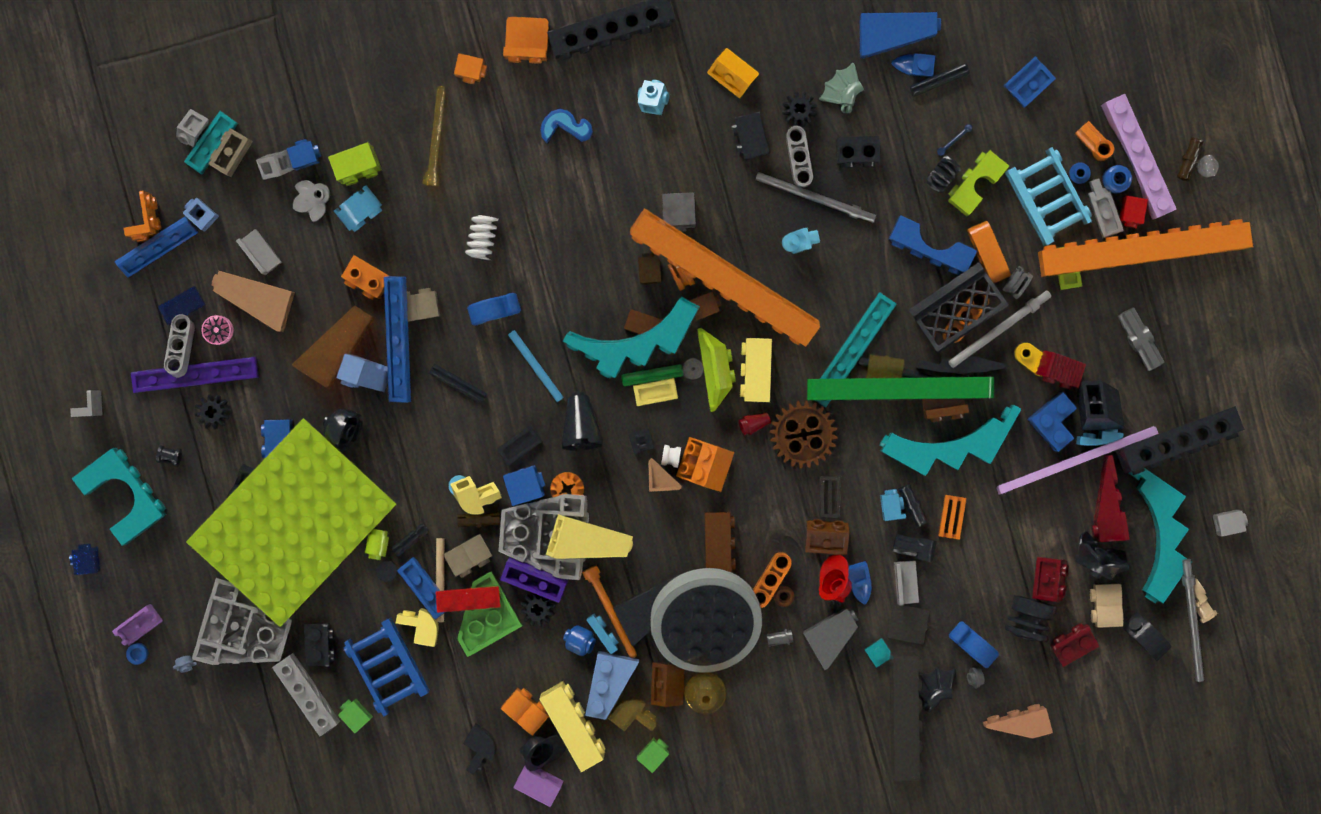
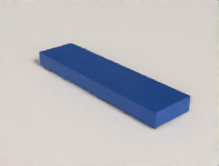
M185 216L117 259L115 263L128 278L196 235L198 231Z

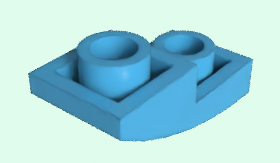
M1118 430L1099 431L1098 439H1096V434L1083 433V437L1077 436L1076 444L1103 445L1123 438L1124 434L1118 433Z

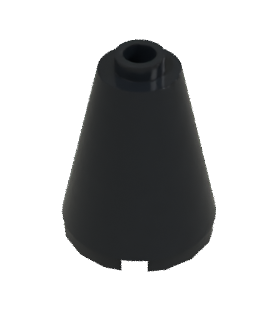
M584 392L572 393V396L568 398L561 443L563 450L577 451V448L592 450L602 447L603 438L589 396L585 395Z

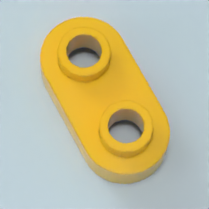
M1030 343L1019 344L1014 351L1016 360L1037 375L1036 371L1043 353ZM1027 349L1029 351L1028 357L1023 356V350Z

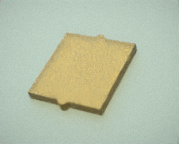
M870 355L866 378H902L904 359L891 358L888 355L885 357Z

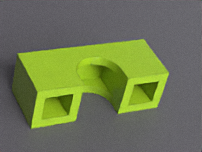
M991 150L986 154L982 152L975 160L977 163L973 170L969 168L961 177L964 180L960 186L956 184L948 193L951 196L948 202L966 216H969L983 199L975 192V181L978 178H985L994 184L1009 167L1007 163Z

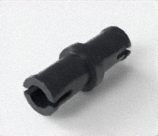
M910 483L900 487L898 490L906 504L905 509L910 512L916 527L927 523L928 520L920 506L922 503L920 500H917Z

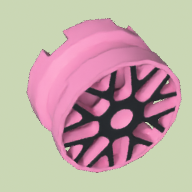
M210 316L202 325V335L211 344H226L231 340L234 333L233 324L223 316Z

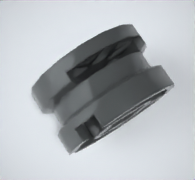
M1018 266V269L1016 268L1006 282L1003 291L1012 293V297L1018 299L1029 285L1033 274L1024 272V268Z

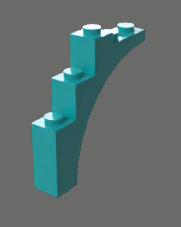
M681 297L670 314L661 323L649 331L632 338L597 340L569 331L563 342L567 343L566 346L571 350H580L586 353L585 356L593 361L599 360L597 369L600 370V374L607 378H615L627 357L630 358L629 361L637 366H641V364L645 366L656 345H659V349L665 353L671 354L672 352L675 354L700 306Z

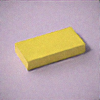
M674 378L633 386L637 406L678 399Z

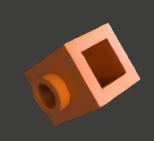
M459 53L454 75L463 78L462 82L474 84L475 81L480 82L481 77L485 78L487 65H484V59Z

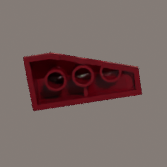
M1104 455L1093 520L1094 525L1091 526L1093 538H1096L1098 542L1130 540L1126 515L1119 507L1122 496L1119 489L1115 488V485L1118 484L1113 455Z

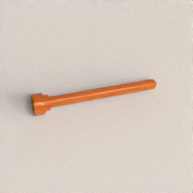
M597 565L584 570L582 574L585 580H588L589 583L592 582L629 657L635 658L637 653L631 645L613 609V605L599 580L600 571Z

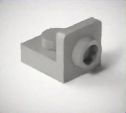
M190 109L177 126L176 137L183 144L195 147L197 138L207 126L209 119Z

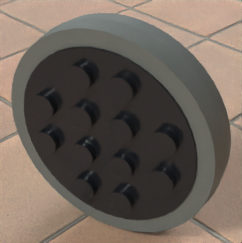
M703 568L679 575L659 592L651 611V632L661 654L672 664L693 672H714L738 663L754 648L762 628L761 607L752 588L739 576L721 569Z

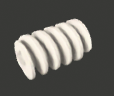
M482 215L472 217L471 220L477 223V225L470 226V229L475 231V233L469 234L468 237L474 241L467 242V245L472 249L466 250L465 253L474 258L490 260L486 255L492 254V251L487 249V247L493 246L494 243L489 241V238L496 236L490 230L497 229V226L493 225L492 222L498 221V219Z

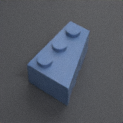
M344 354L336 378L341 379L340 384L348 387L358 388L362 386L385 392L388 384V367L356 355Z

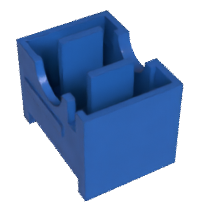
M536 465L503 476L512 506L545 495L543 486H545L542 473H538Z

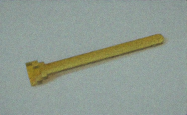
M444 86L437 88L428 172L423 175L422 184L427 186H439L440 178L438 173H436L445 99Z

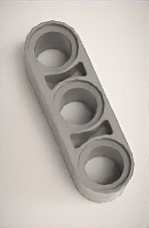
M793 126L786 134L792 177L796 186L805 188L813 180L806 133L802 127ZM793 131L799 132L801 140L798 142L792 141L790 133ZM796 152L804 154L805 160L803 162H796L794 160ZM801 172L806 173L809 177L808 182H799L797 175Z
M183 314L175 316L172 320L164 360L165 370L176 378L184 376L187 372L195 331L194 323ZM187 321V327L184 330H179V325ZM178 342H184L183 348L181 350L176 351V344ZM175 362H180L179 369L172 371V365Z

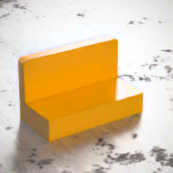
M728 48L720 54L707 72L738 98L743 96L751 83L759 75V72Z

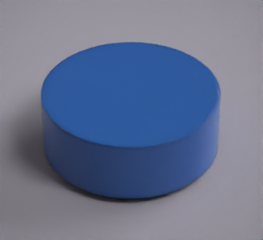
M142 643L131 645L126 652L128 661L135 665L145 662L149 655L147 647Z

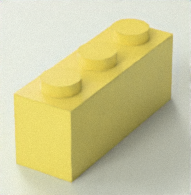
M746 338V343L742 342L741 355H745V363H741V376H745V383L740 385V397H744V401L770 402L772 339Z

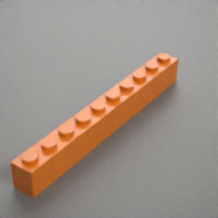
M644 208L631 227L630 235H632V239L641 245L643 243L648 245L654 254L658 256L662 254L668 258L667 261L671 265L682 267L690 277L701 279L707 288L711 290L715 288L726 300L730 301L732 299L737 302V306L743 311H751L755 314V318L762 323L768 322L773 325L772 328L780 334L785 333L790 336L789 339L797 345L801 343L806 347L820 328L818 319Z
M1242 219L1229 221L1230 225L1222 226V222L1210 223L1209 228L1202 229L1201 225L1189 226L1187 231H1181L1180 228L1168 229V233L1160 234V231L1147 232V236L1139 237V233L1126 235L1127 239L1122 240L1115 236L1108 237L1106 242L1098 243V239L1085 241V245L1077 246V242L1065 243L1064 248H1056V245L1044 246V250L1038 252L1041 277L1248 249L1253 247L1250 222L1243 223Z

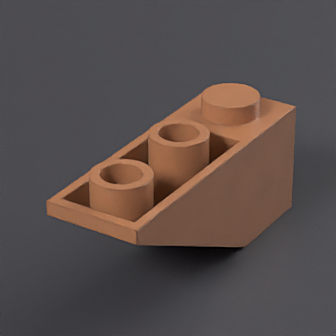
M1040 704L1028 706V710L1022 712L1019 709L1007 712L1008 715L999 717V715L990 716L987 718V721L983 722V725L988 729L1028 738H1036L1053 733L1047 709L1044 706H1040Z

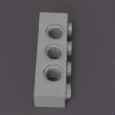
M294 653L272 667L319 736H322L340 722Z

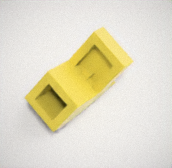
M468 476L450 484L459 505L465 512L470 514L484 513L483 505L492 504L496 500L501 499L500 491L494 482L476 488L471 477Z
M421 608L418 616H415L416 612L403 610V613L397 615L396 623L416 627L415 644L436 646L439 626L428 610Z

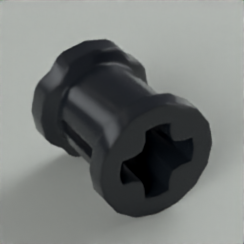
M160 445L157 450L156 463H170L174 467H178L181 462L182 449L177 448V450Z

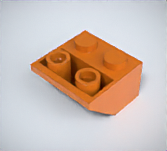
M689 437L676 476L721 492L734 452Z

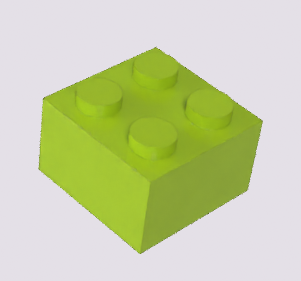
M368 142L328 157L336 180L341 184H346V186L358 183V179L366 177V179L378 175L377 172L382 170L374 147Z

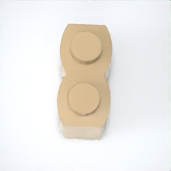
M1093 584V589H1090V600L1094 602V610H1091L1092 623H1095L1096 627L1123 626L1121 584Z

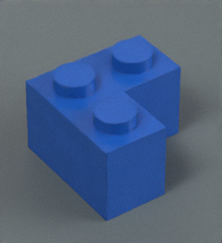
M1059 392L1027 420L1053 451L1059 452L1074 439L1061 422L1077 408L1064 392Z

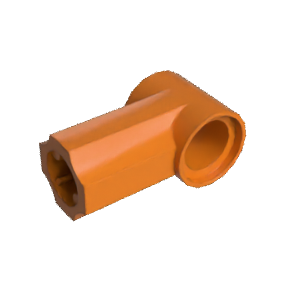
M1089 121L1075 133L1092 152L1096 160L1105 161L1113 154L1114 145L1112 142L1106 140ZM1101 145L1105 146L1108 149V154L1101 155L1098 147Z

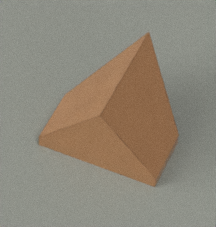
M653 458L649 460V492L680 490L682 488Z

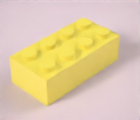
M564 681L541 693L539 699L578 768L583 772L604 759L606 748L601 739H596L594 736L595 728L591 721L588 720L586 722L584 718L585 711L580 702L576 703L574 701L573 695L575 694L569 684L565 685Z

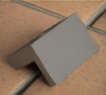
M254 229L243 239L239 238L236 240L261 274L267 275L282 263L257 229Z
M101 390L87 391V408H70L71 417L102 415Z
M916 561L894 562L897 604L902 606L908 603H919Z

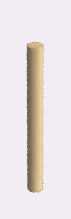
M436 538V585L440 591L444 590L445 557L443 554H445V538ZM444 614L436 619V622H444Z

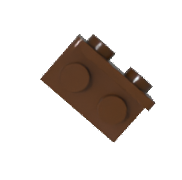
M820 519L807 520L805 552L847 555L849 541L848 523L843 521L829 522Z

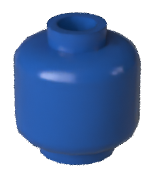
M1122 165L1110 167L1103 175V185L1111 193L1123 192L1132 183L1131 172Z
M579 625L574 626L571 630L568 629L563 637V640L566 641V649L579 656H584L587 653L590 654L596 643L593 632Z

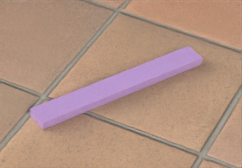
M1150 427L999 485L996 488L998 494L1008 492L1159 433L1156 427Z

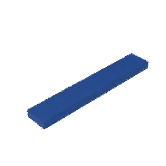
M386 276L384 277L389 402L408 403L411 402L406 277Z

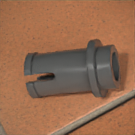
M785 629L782 632L768 633L769 647L781 644L790 645L793 642L792 631Z

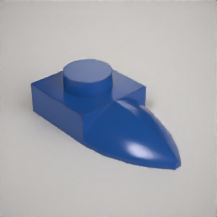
M916 53L904 55L893 60L892 65L908 75L933 77L935 55Z
M864 561L848 566V577L852 582L853 594L861 603L866 604L871 595L872 586L868 564Z

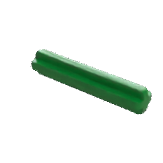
M679 364L622 375L623 386L682 377L683 368Z

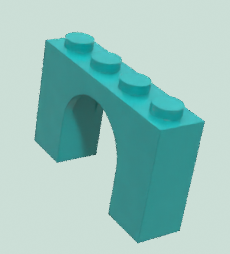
M112 448L74 476L72 480L84 495L91 494L110 479H120L131 487L135 497L132 511L110 528L111 532L123 546L130 543L167 514L164 511L166 509L164 504L159 499L156 500L153 497L151 487L146 482L143 483L139 478L141 476L139 471L134 466L131 467L126 461L128 457L122 449Z

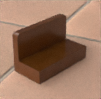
M652 663V705L663 707L683 705L685 669L674 664Z

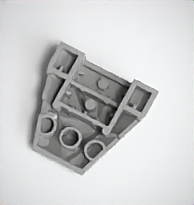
M563 494L503 509L501 514L499 552L518 561L535 566L534 568L553 574L552 576L580 580L583 562L586 558L556 559L546 555L558 514L589 523L587 496Z
M216 578L192 660L211 665L280 661L292 620L288 619L279 627L230 581Z

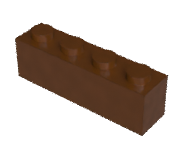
M730 511L705 512L706 568L721 569L728 572L735 571V558H731V550H735V537H731V529H735L734 516H730Z

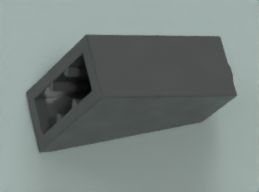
M846 607L803 631L824 670L830 667L858 628L855 623L858 621L857 616L853 610L848 611Z

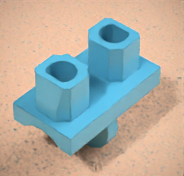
M807 228L785 235L782 240L783 248L793 254L811 249L812 244L820 243L818 231L808 232Z

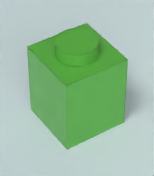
M357 699L352 702L347 700L340 707L342 711L338 714L354 733L373 717Z
M653 737L637 755V760L653 773L669 755V750H667L669 746L660 738L656 740Z

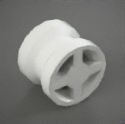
M665 445L661 465L666 466L670 464L678 468L681 447L670 448L669 445Z

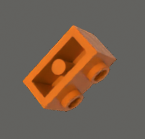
M353 255L341 277L345 279L344 284L353 289L356 287L364 290L362 294L373 300L374 297L381 298L384 293V277L389 275Z

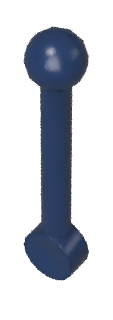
M965 125L964 130L943 148H938L937 154L943 156L950 146L964 134L972 131V125Z

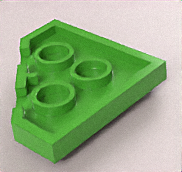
M492 571L473 581L471 588L499 586L500 607L465 610L457 640L467 657L523 626Z

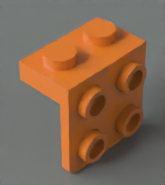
M508 17L506 23V43L503 51L504 58L508 59V62L513 63L529 60V63L541 64L542 61H547L548 20L545 18Z
M139 191L144 224L125 227L124 234L126 237L131 238L132 241L146 242L149 240V237L159 233L161 222L159 217L156 218L155 209H158L156 197H153L152 194L146 191Z

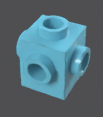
M644 80L643 86L638 90V105L641 111L662 115L664 105H667L669 101V92L665 84L658 80Z

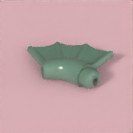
M851 63L846 69L836 70L835 76L830 81L825 82V91L819 98L820 101L842 105L841 111L843 113L852 112L856 95L864 90L858 79L854 63Z

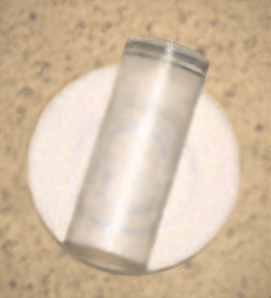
M1212 155L1204 156L1197 164L1198 172L1204 177L1215 176L1219 169L1218 161Z

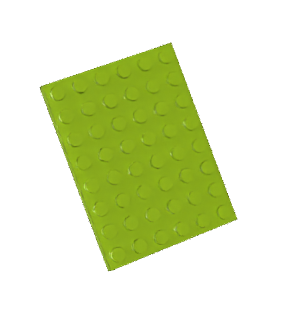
M303 418L195 531L186 543L281 627L393 509L396 503Z

